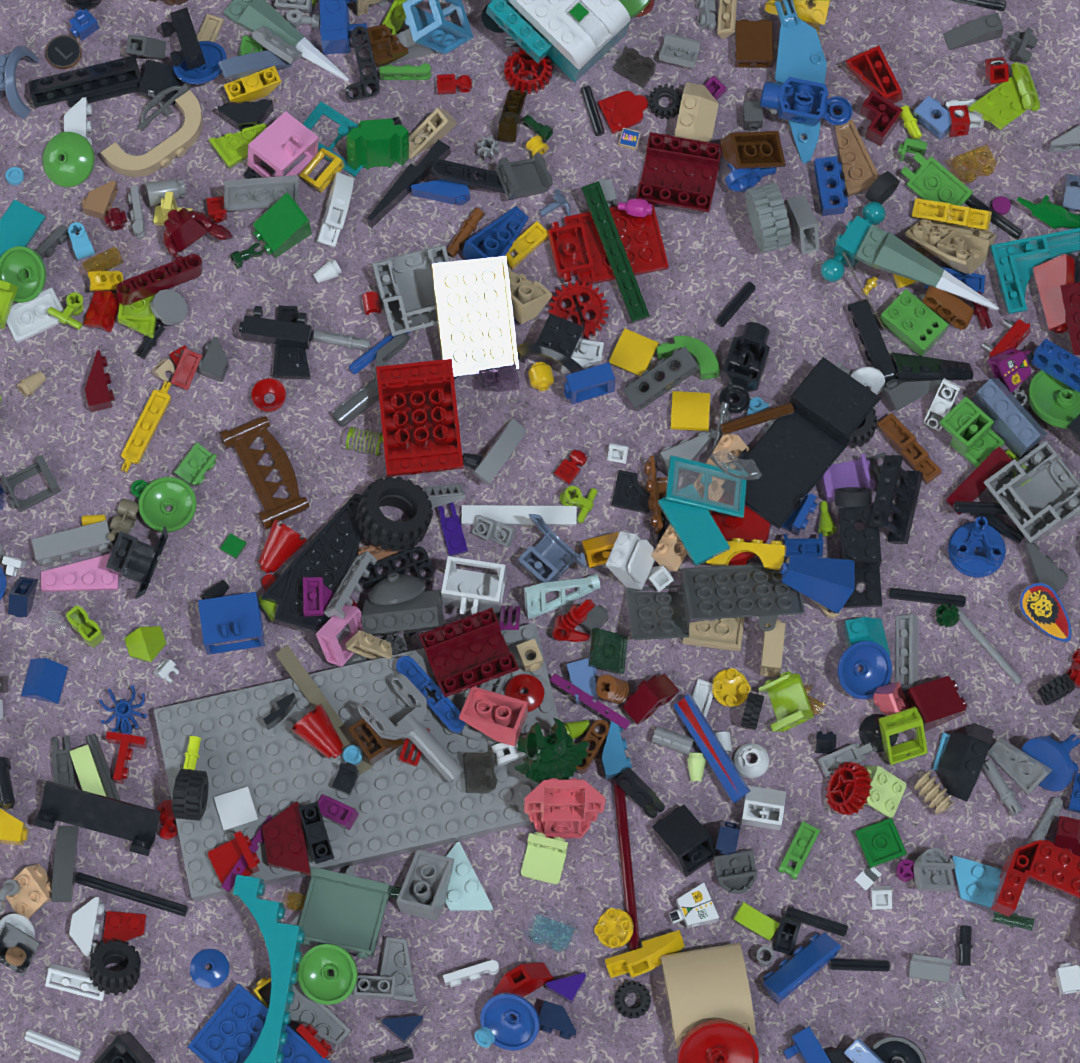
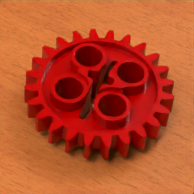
M576 280L575 285L572 286L569 281L567 288L561 285L562 291L555 290L557 297H551L554 303H549V307L552 309L548 311V314L551 313L566 320L576 319L578 321L577 324L581 325L580 317L572 298L573 295L576 296L578 307L582 310V318L585 323L584 336L589 340L590 333L595 337V330L601 332L602 328L600 325H606V321L603 319H607L608 314L604 312L609 311V307L604 305L608 303V300H602L604 293L598 294L599 287L594 290L592 289L593 283L587 287L586 281L579 285L578 280ZM581 296H588L590 300L583 303L579 299ZM568 301L572 306L566 309L562 307V303ZM588 313H593L596 317L593 320H588L585 316Z

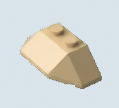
M686 82L675 130L676 137L704 142L712 140L719 103L704 85Z

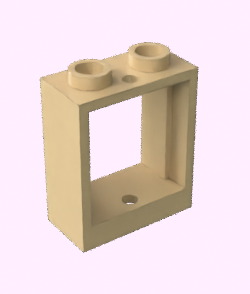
M777 619L773 630L764 631L759 676L779 678L786 623H782L781 620ZM770 623L765 624V627L771 626Z

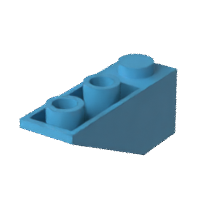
M611 721L602 754V765L606 780L619 776L628 767L632 769L630 757L626 758L625 750H628L625 738L622 739L620 734L623 728Z

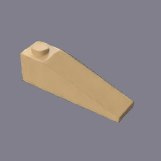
M508 267L513 317L520 324H523L537 317L552 297V293L540 282H532L526 279V275L522 273L518 275Z

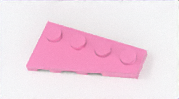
M107 554L41 572V592L118 590L119 575L105 569L111 555Z

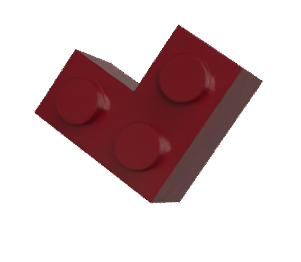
M873 91L862 104L860 115L872 121L867 129L866 138L881 147L901 120L903 109Z
M665 673L658 677L654 675L648 681H642L637 686L638 690L626 698L627 702L623 709L638 725L650 718L659 707L669 703L680 690Z

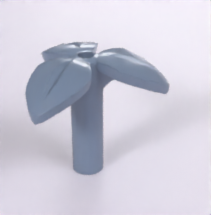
M558 189L553 192L555 193L553 197L555 201L539 210L542 217H544L556 208L564 206L568 216L571 214L570 204L564 194Z

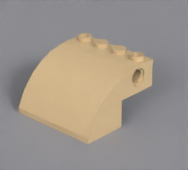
M740 943L661 955L665 991L669 1002L676 1048H679L683 1038L690 1030L710 1020L724 1019L734 1021L744 1026L751 1035H756L749 982Z

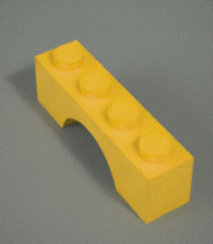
M732 538V541H727L730 550L706 561L708 565L728 566L730 560L735 555L742 552H750L760 557L765 569L780 570L782 563L786 562L787 547L782 545L781 541H771V544H763V540H751V543L744 542V539Z

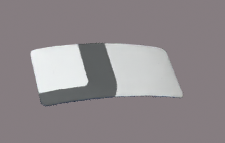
M867 866L855 881L867 890L882 874L877 869H870Z

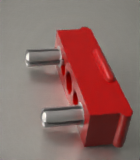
M1005 318L1002 324L1010 329L995 347L987 342H984L982 348L990 352L989 359L1008 349H1017L1030 334V323L1026 324L1018 319L1014 324Z

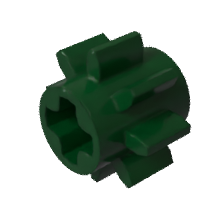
M954 604L940 605L935 614L937 617L936 622L941 627L943 625L946 628L954 626L959 620L960 615L957 613L959 609Z

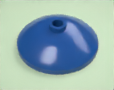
M199 41L206 64L192 69H188L186 61L179 66H174L173 64L175 75L178 79L188 84H203L212 81L222 73L218 63L227 59L226 52L222 46L211 41Z
M859 641L850 645L842 653L837 666V676L841 687L847 694L858 699L873 698L878 687L888 685L892 674V663L889 654L881 645L872 641ZM860 665L861 670L858 672L857 667Z
M513 993L497 994L486 1002L481 1011V1027H487L493 1032L495 1036L493 1044L502 1049H524L538 1035L540 1029L538 1013L534 1006L520 995Z

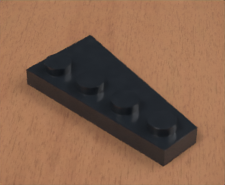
M279 305V321L298 322L299 311L297 306ZM275 344L273 378L311 380L306 350Z
M892 352V363L899 379H973L974 373L970 363Z

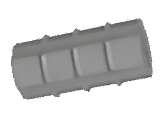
M657 726L652 742L689 755L694 738Z

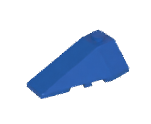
M515 206L465 241L462 256L466 260L506 256L529 217Z

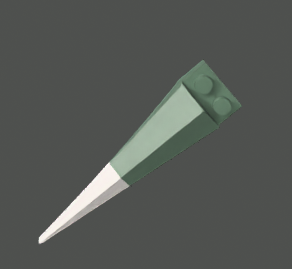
M233 0L224 10L223 15L235 24L250 32L258 30L262 26L271 30L272 35L279 36L284 42L295 46L297 50L302 52L301 57L335 76L349 81L347 76L266 0Z
M873 224L869 227L854 257L870 267L921 282L993 310L999 309L998 306L892 233H887Z

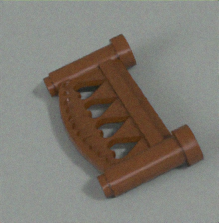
M261 416L231 430H222L219 434L226 449L234 446L264 508L263 511L258 513L264 529L268 530L275 519L280 522L307 510L310 506L306 497L302 498L299 495L296 475L286 452L268 431V427H270L268 418ZM258 437H262L264 439L263 443L267 445L265 450L250 449V447ZM265 453H270L271 460L275 462L273 466L257 464ZM274 469L279 470V476L283 478L279 483L265 481ZM282 485H285L287 492L290 493L288 499L273 496Z

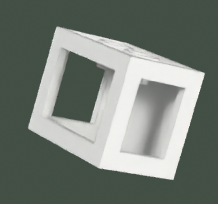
M448 556L441 591L443 606L460 608V614H464L466 609L471 610L473 615L477 611H484L489 608H493L495 614H500L506 583V566ZM456 564L496 569L498 575L457 569Z

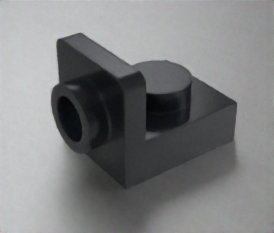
M348 762L346 764L340 763V769L331 787L350 796L360 773L357 770V766Z

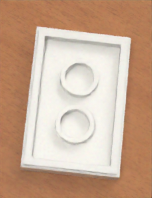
M52 287L41 292L32 301L17 303L11 307L6 323L16 343H20L61 323L58 318L47 312L49 307H53L62 313L64 311Z

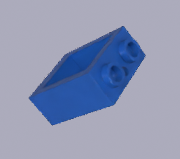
M609 362L566 375V382L563 383L566 400H570L572 405L615 392V377Z

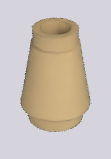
M39 371L20 380L17 387L25 397L28 395L32 396L46 381V377Z

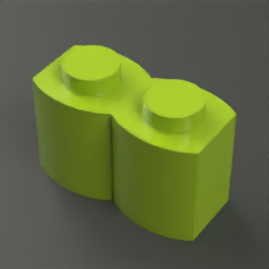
M76 605L66 613L70 625L76 632L81 634L87 645L95 648L104 640L101 629L96 622L89 618L82 607Z

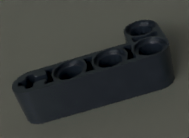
M357 26L352 31V42L361 82L347 86L345 96L350 102L373 99L378 96L380 91L368 31L363 26ZM357 32H361V34H365V35H363V38H362L363 44H361V45H360L359 37H355V36H357ZM360 50H367L369 55L366 58L360 57L358 54ZM369 67L373 73L370 76H366L362 70ZM369 85H373L376 87L377 91L373 94H370L367 92L366 88ZM356 89L359 92L358 96L350 97L348 94L349 90Z
M417 546L378 561L375 565H368L366 567L370 572L367 577L368 580L364 581L362 579L363 576H361L358 584L362 589H369L391 573L407 574L415 571L417 577L422 579L425 585H428L434 581L435 573L426 550L423 547ZM417 554H421L424 556L423 559L419 561L415 560L414 557ZM400 561L406 563V565L401 568L396 566V564ZM383 568L388 570L384 575L378 573ZM424 571H429L431 573V575L426 578L421 576V574Z

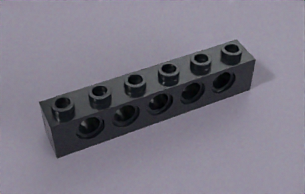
M133 55L28 82L34 106L40 107L140 82L141 75L136 56Z

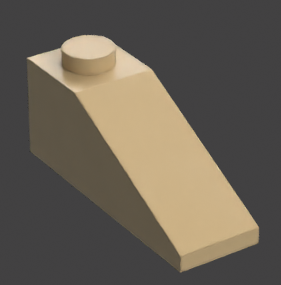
M437 108L409 136L410 159H413L429 148L438 139H442L458 124L447 110Z

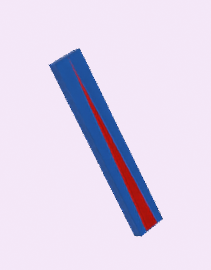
M687 694L673 706L733 803H736L751 791L693 697Z

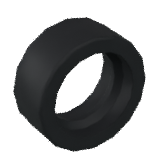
M887 171L870 186L865 197L870 202L883 204L897 189L900 181Z
M845 487L835 490L836 506L864 507L872 504L870 488Z

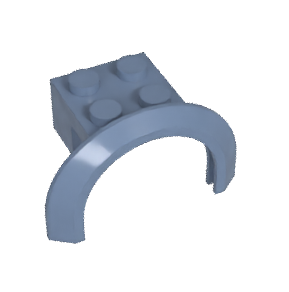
M17 46L10 54L0 55V98H3V92L6 91L11 108L20 118L24 119L29 115L31 109L23 103L18 94L15 80L16 67L22 57L31 63L33 61L39 63V59L28 47Z
M529 514L531 521L545 537L534 548L530 546L519 557L518 561L524 569L540 583L557 581L574 562L581 568L587 569L586 558L582 552L579 555L565 544L547 526L540 515Z

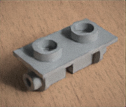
M697 0L696 6L699 8L697 23L700 24V31L705 27H708L710 31L715 30L717 26L716 14L710 13L716 11L715 0Z

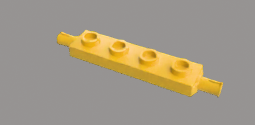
M164 381L161 390H153L121 453V457L125 460L120 469L122 472L128 473L131 464L139 465L172 400L168 394L172 385L170 382Z

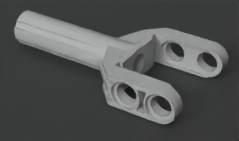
M397 674L392 678V685L394 691L412 711L395 726L374 703L364 701L358 706L360 715L381 738L391 740L410 739L449 783L453 782L463 773L464 769L424 726L427 700L405 675Z

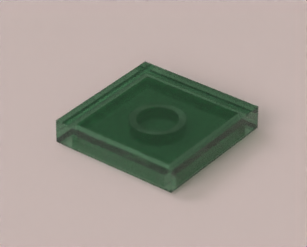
M593 628L589 666L615 674H624L628 637L603 629Z

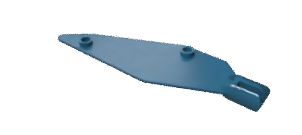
M781 0V3L780 1H775L774 3L781 22L775 73L776 83L783 85L789 77L825 84L827 62L816 29L798 18L793 0ZM789 121L802 163L806 164L811 160L817 145L820 122L814 126ZM801 135L805 136L806 140H802Z

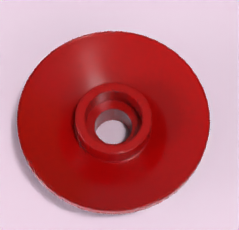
M521 674L508 682L505 696L528 702V712L537 709L543 702L544 688L536 677L529 674ZM525 688L528 690V693L522 694L521 690Z

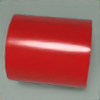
M378 292L364 293L362 300L365 314L380 313L381 306Z

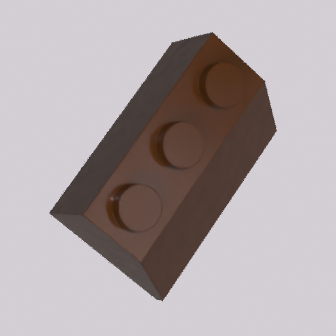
M779 131L734 132L720 140L724 159L736 169L786 166Z

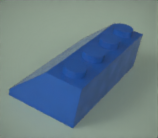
M825 932L822 935L817 933L809 940L811 944L806 948L801 946L794 952V958L790 961L788 958L779 965L780 969L778 971L768 973L763 978L762 986L774 1001L779 1004L830 962L831 959L836 957L842 948L840 944Z

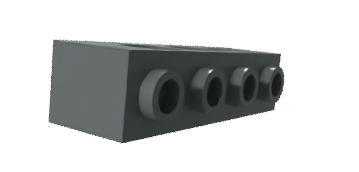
M686 347L676 349L671 357L660 360L655 368L646 370L641 374L642 377L636 381L632 380L626 385L623 391L637 411L642 410L701 369ZM676 363H680V368L676 371H673V365ZM665 374L664 380L658 382V375ZM644 385H649L647 392H641Z

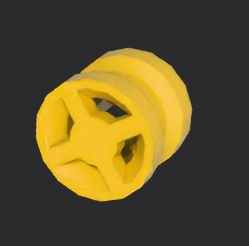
M540 135L534 136L525 145L527 150H531L533 157L539 152L543 155L549 149V146L542 142Z

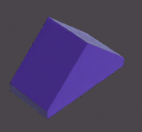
M584 972L547 982V990L572 1004L586 980V974Z

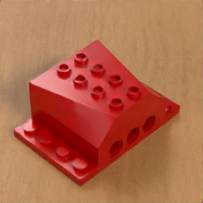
M452 359L377 366L376 373L387 477L464 469Z

